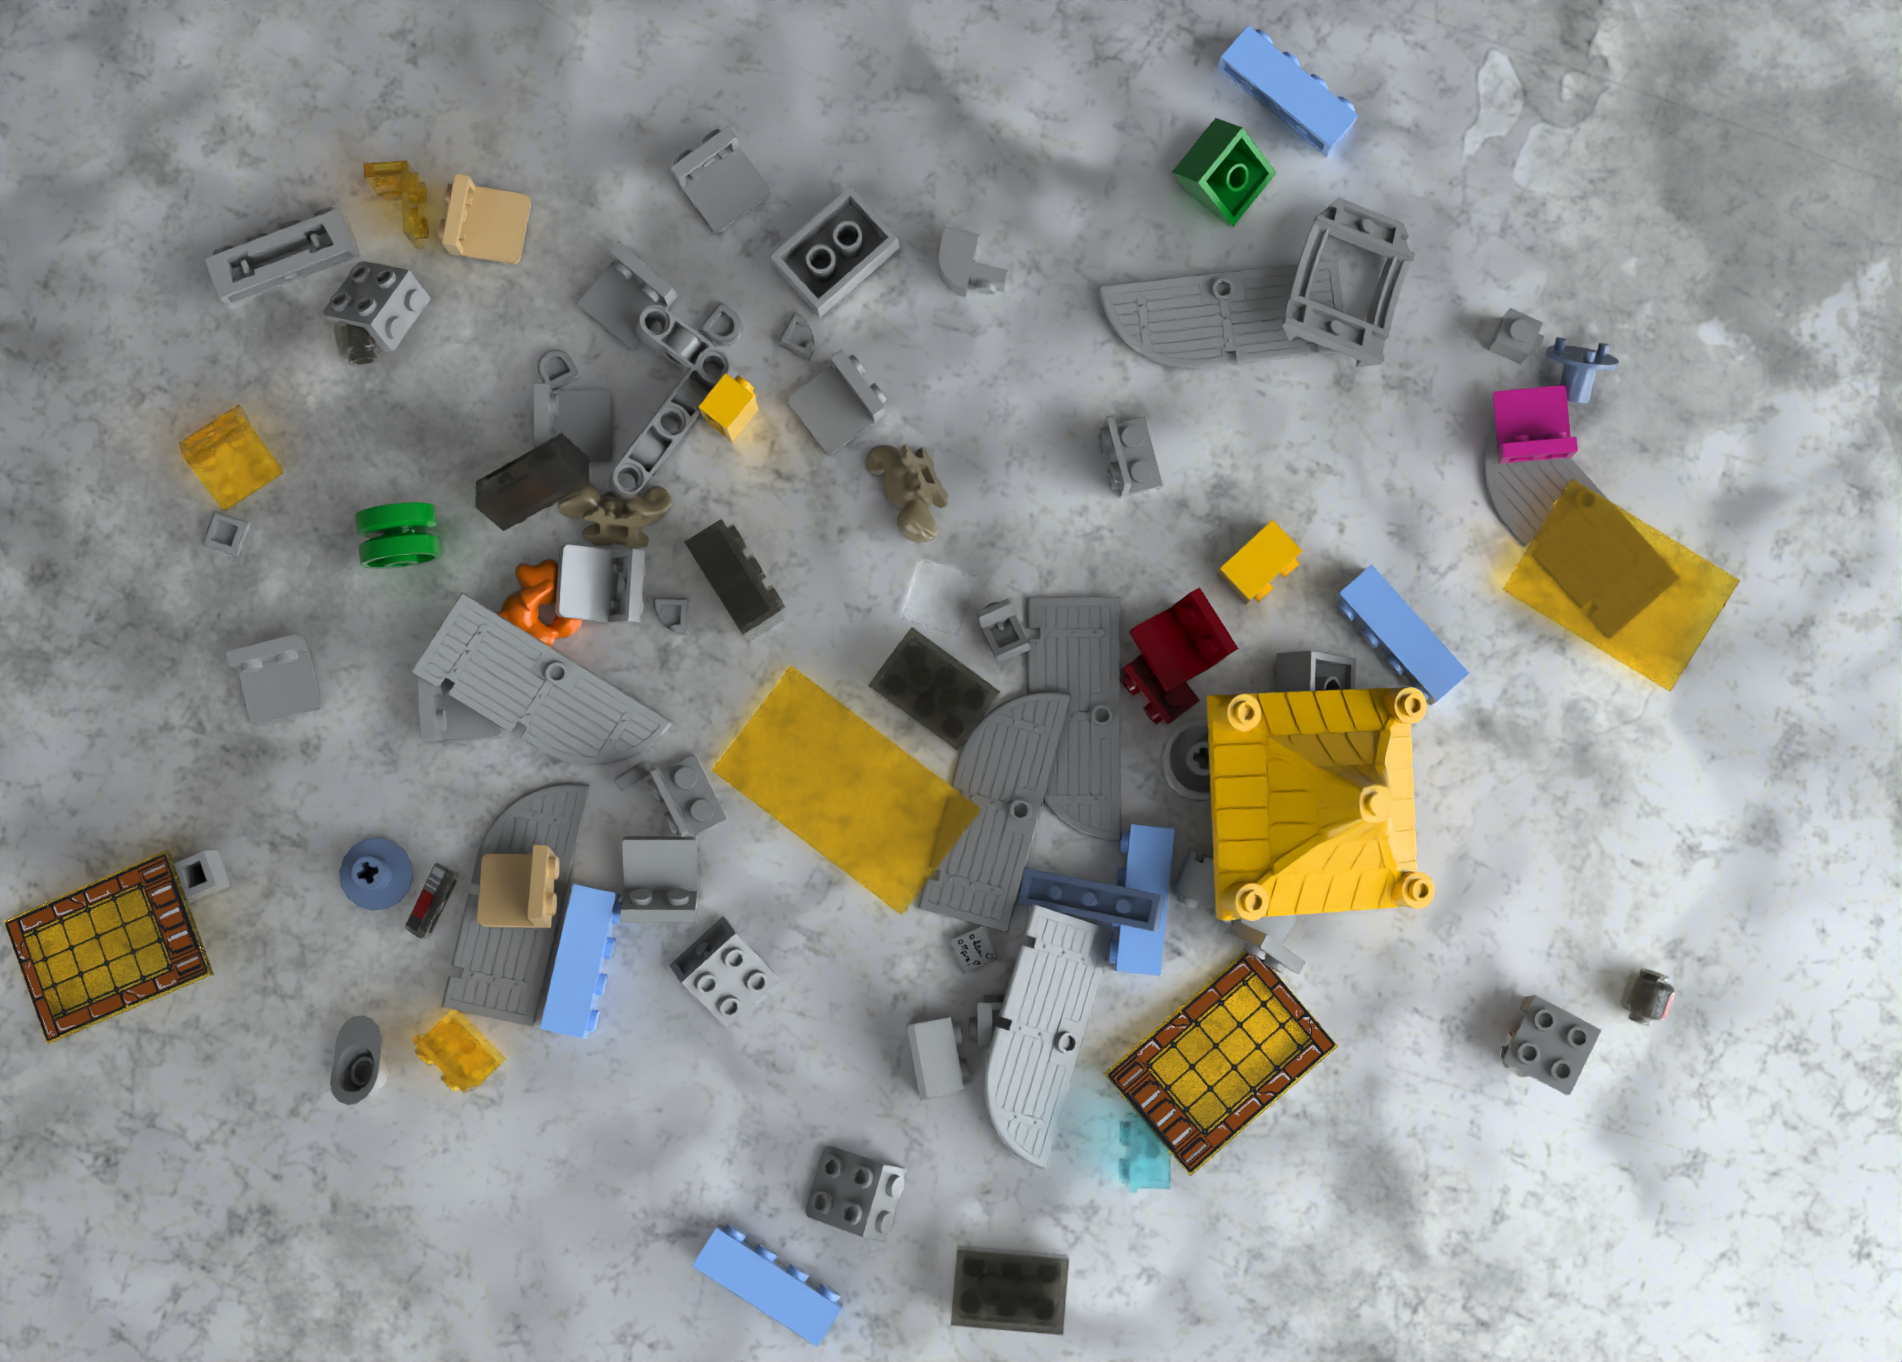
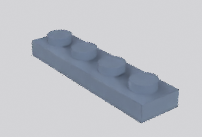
M1024 868L1018 904L1027 906L1034 904L1056 912L1159 932L1165 895Z

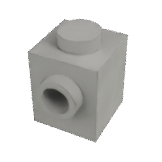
M1510 308L1502 317L1488 350L1521 364L1529 354L1536 355L1544 338L1543 335L1539 334L1543 322Z

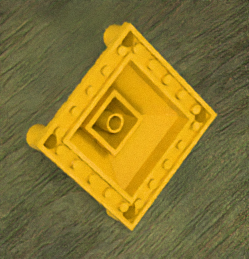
M1412 687L1207 695L1216 920L1242 919L1254 921L1261 917L1397 907L1420 909L1431 903L1435 888L1433 881L1428 875L1417 872L1416 832L1414 828L1415 807L1413 800V759L1410 731L1411 724L1419 722L1426 713L1427 703L1421 691Z

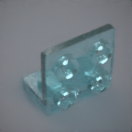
M1126 1113V1121H1119V1143L1122 1146H1126V1157L1119 1158V1181H1121V1184H1125L1126 1189L1130 1193H1137V1188L1170 1189L1171 1150L1139 1113Z

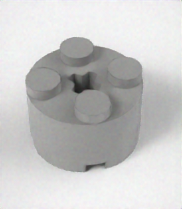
M1190 849L1173 887V890L1178 893L1176 899L1195 909L1198 908L1200 903L1212 908L1211 916L1216 918L1214 859L1205 854L1201 861L1195 859L1197 851ZM1222 920V921L1232 924V921H1233V920Z

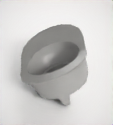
M364 1015L354 1016L346 1021L340 1029L336 1040L330 1086L334 1097L346 1105L358 1104L367 1097H374L386 1085L389 1078L390 1067L387 1058L382 1053L383 1040L381 1031L373 1019Z

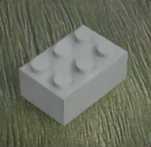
M850 185L772 253L770 260L772 267L820 319L899 250V238Z

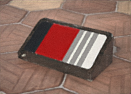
M440 863L434 864L405 924L407 931L420 939L431 937L460 877L459 872Z

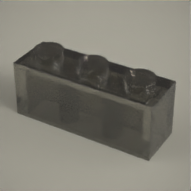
M561 433L476 481L475 508L501 530L505 531L590 484L589 457Z

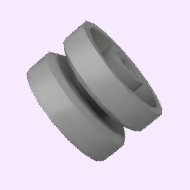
M1207 718L1190 720L1176 728L1164 743L1160 756L1161 773L1169 788L1180 797L1196 802L1211 800ZM1198 754L1204 755L1207 759V765L1204 768H1200V763L1194 761V757Z

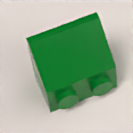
M1218 118L1213 120L1172 171V174L1190 196L1232 227H1234L1277 173L1243 127Z

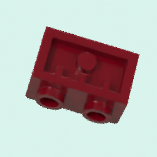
M1142 654L1121 669L1124 677L1120 681L1133 697L1139 694L1147 704L1143 707V710L1155 725L1161 722L1166 728L1200 701L1186 682L1169 692L1165 691Z

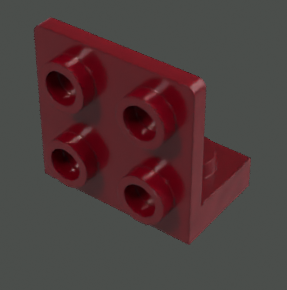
M1200 587L1187 594L1172 607L1140 623L1129 631L1132 639L1167 692L1216 666L1239 649Z

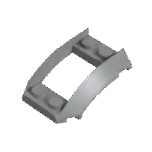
M1341 198L1335 200L1322 213L1317 214L1295 271L1282 324L1290 342L1295 336L1355 358L1357 359L1355 368L1378 365L1384 361L1385 355L1383 350L1385 340L1389 337L1394 311L1404 279L1415 257V253L1409 250L1406 242L1409 236L1404 223ZM1328 234L1387 257L1366 322L1308 299L1317 264Z

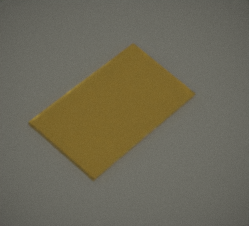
M792 665L786 669L783 677L712 769L722 779L901 915L908 910V906L981 811V808Z

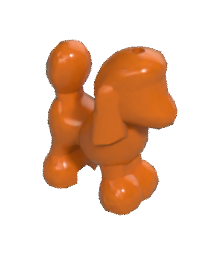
M549 558L533 566L527 563H520L515 569V576L522 589L509 595L503 602L501 610L496 613L549 646L556 639L572 636L581 626L582 620L563 618L557 615L552 624L544 625L538 618L539 605L552 604L556 601L558 564L556 561Z

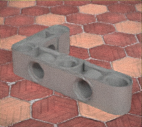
M660 305L647 306L641 312L635 324V333L642 343L657 353V356L661 354L680 368L683 376L626 450L622 460L612 472L608 486L610 492L619 499L628 500L634 498L649 478L655 475L700 415L699 405L725 373L728 374L730 370V362L724 352L705 339L697 330ZM654 318L658 320L662 330L659 332L650 331L645 325V319ZM712 362L716 364L719 368V375H708L703 369V363ZM670 417L674 419L678 425V430L675 432L666 431L661 425V418ZM621 473L632 475L636 486L631 489L622 487L618 481V475Z

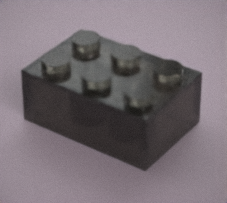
M720 519L684 542L748 643L784 621L781 611L786 607L773 585L765 588L762 580L767 577L754 555L752 554L746 558L742 552L747 546L734 524L727 527L723 520Z
M913 627L909 629L868 685L870 691L956 754L1000 696L998 689Z
M957 1245L951 1326L1063 1335L1069 1267L1068 1255Z

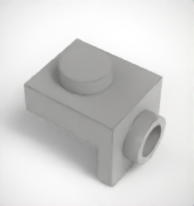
M1009 599L990 603L976 613L981 630L997 664L1031 650Z
M984 995V1002H976V1017H969L970 1040H976L977 1047H990L992 1040V1010H1001L1005 995Z

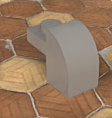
M944 226L939 247V271L946 286L957 295L965 298L969 284L975 285V290L985 294H996V291L1004 292L1008 270L975 263L980 234Z
M219 850L202 851L172 864L173 869L171 870L184 905L202 897L214 895L231 886Z

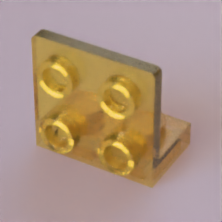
M408 161L363 163L364 178L379 197L382 196L384 200L389 201L402 200L403 232L416 249H424L423 238L429 237L427 217H422V203H427V189L425 182H421L419 173L412 169Z
M240 404L179 443L181 456L224 511L283 474L281 465L252 428L248 415Z
M452 1009L428 1033L418 1034L412 1039L418 1046L414 1050L418 1057L429 1066L434 1063L444 1073L440 1077L442 1081L455 1093L458 1090H461L463 1093L477 1090L507 1060L484 1034L458 1010Z

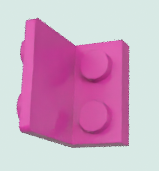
M1564 385L1495 391L1493 393L1499 464L1572 458L1578 452L1577 437H1571L1567 393Z

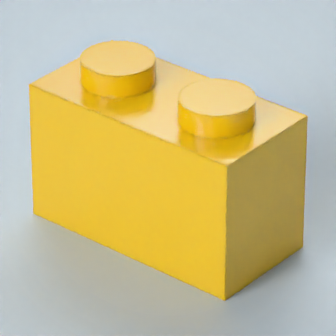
M725 373L698 407L704 421L733 443L759 410L756 401L757 395L753 392L754 387L739 375L733 379Z
M1272 519L1218 570L1217 574L1245 604L1249 603L1253 598L1259 603L1274 589L1270 582L1276 576L1281 574L1286 578L1300 565L1296 558L1301 554L1302 550Z

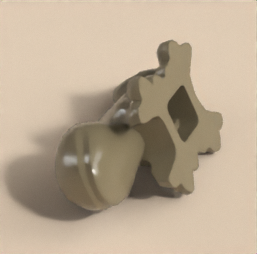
M906 444L901 447V450L890 445L874 447L865 459V468L874 475H884L883 491L887 500L902 509L896 518L900 532L906 539L919 544L933 540L938 535V529L928 506L934 504L939 508H943L948 505V493L936 477L933 460L928 456L923 447L918 449L915 455Z
M589 482L571 484L563 490L558 500V508L561 515L567 518L595 522L594 525H590L583 530L582 535L584 539L591 540L595 546L616 542L620 545H626L629 549L648 546L649 539L641 529L662 519L672 504L670 494L660 486L649 489L642 498L636 495L634 498L627 500L616 498L611 492L599 496L596 487Z

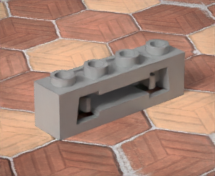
M323 208L315 212L313 218L302 222L300 220L289 221L281 225L280 230L268 235L266 233L254 234L248 237L244 244L236 247L230 245L223 246L214 250L213 255L204 258L218 298L226 306H230L360 257L361 253L346 215L340 208ZM311 241L314 248L318 249V251L313 253L307 249L254 270L252 266L247 264L253 261L257 264L307 246L311 244Z

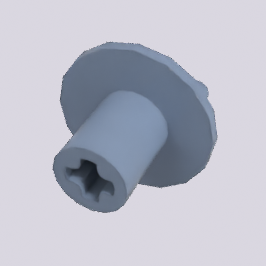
M1556 337L1554 346L1547 348L1546 355L1554 361L1564 364L1560 385L1566 387L1567 401L1576 403L1590 402L1596 371L1615 370L1619 365L1618 359L1608 354V344L1599 343L1598 349L1592 350L1583 347L1567 346V339Z
M383 838L365 839L352 846L344 856L339 871L341 887L347 898L358 907L372 911L388 909L401 902L409 892L413 879L412 862L406 851L395 842Z

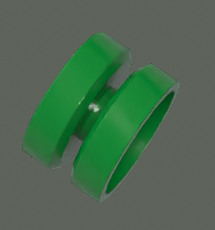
M421 502L396 503L375 506L355 513L357 534L369 539L359 546L360 565L362 567L373 569L399 568L420 565L440 559L439 538L426 533L437 525L434 505Z

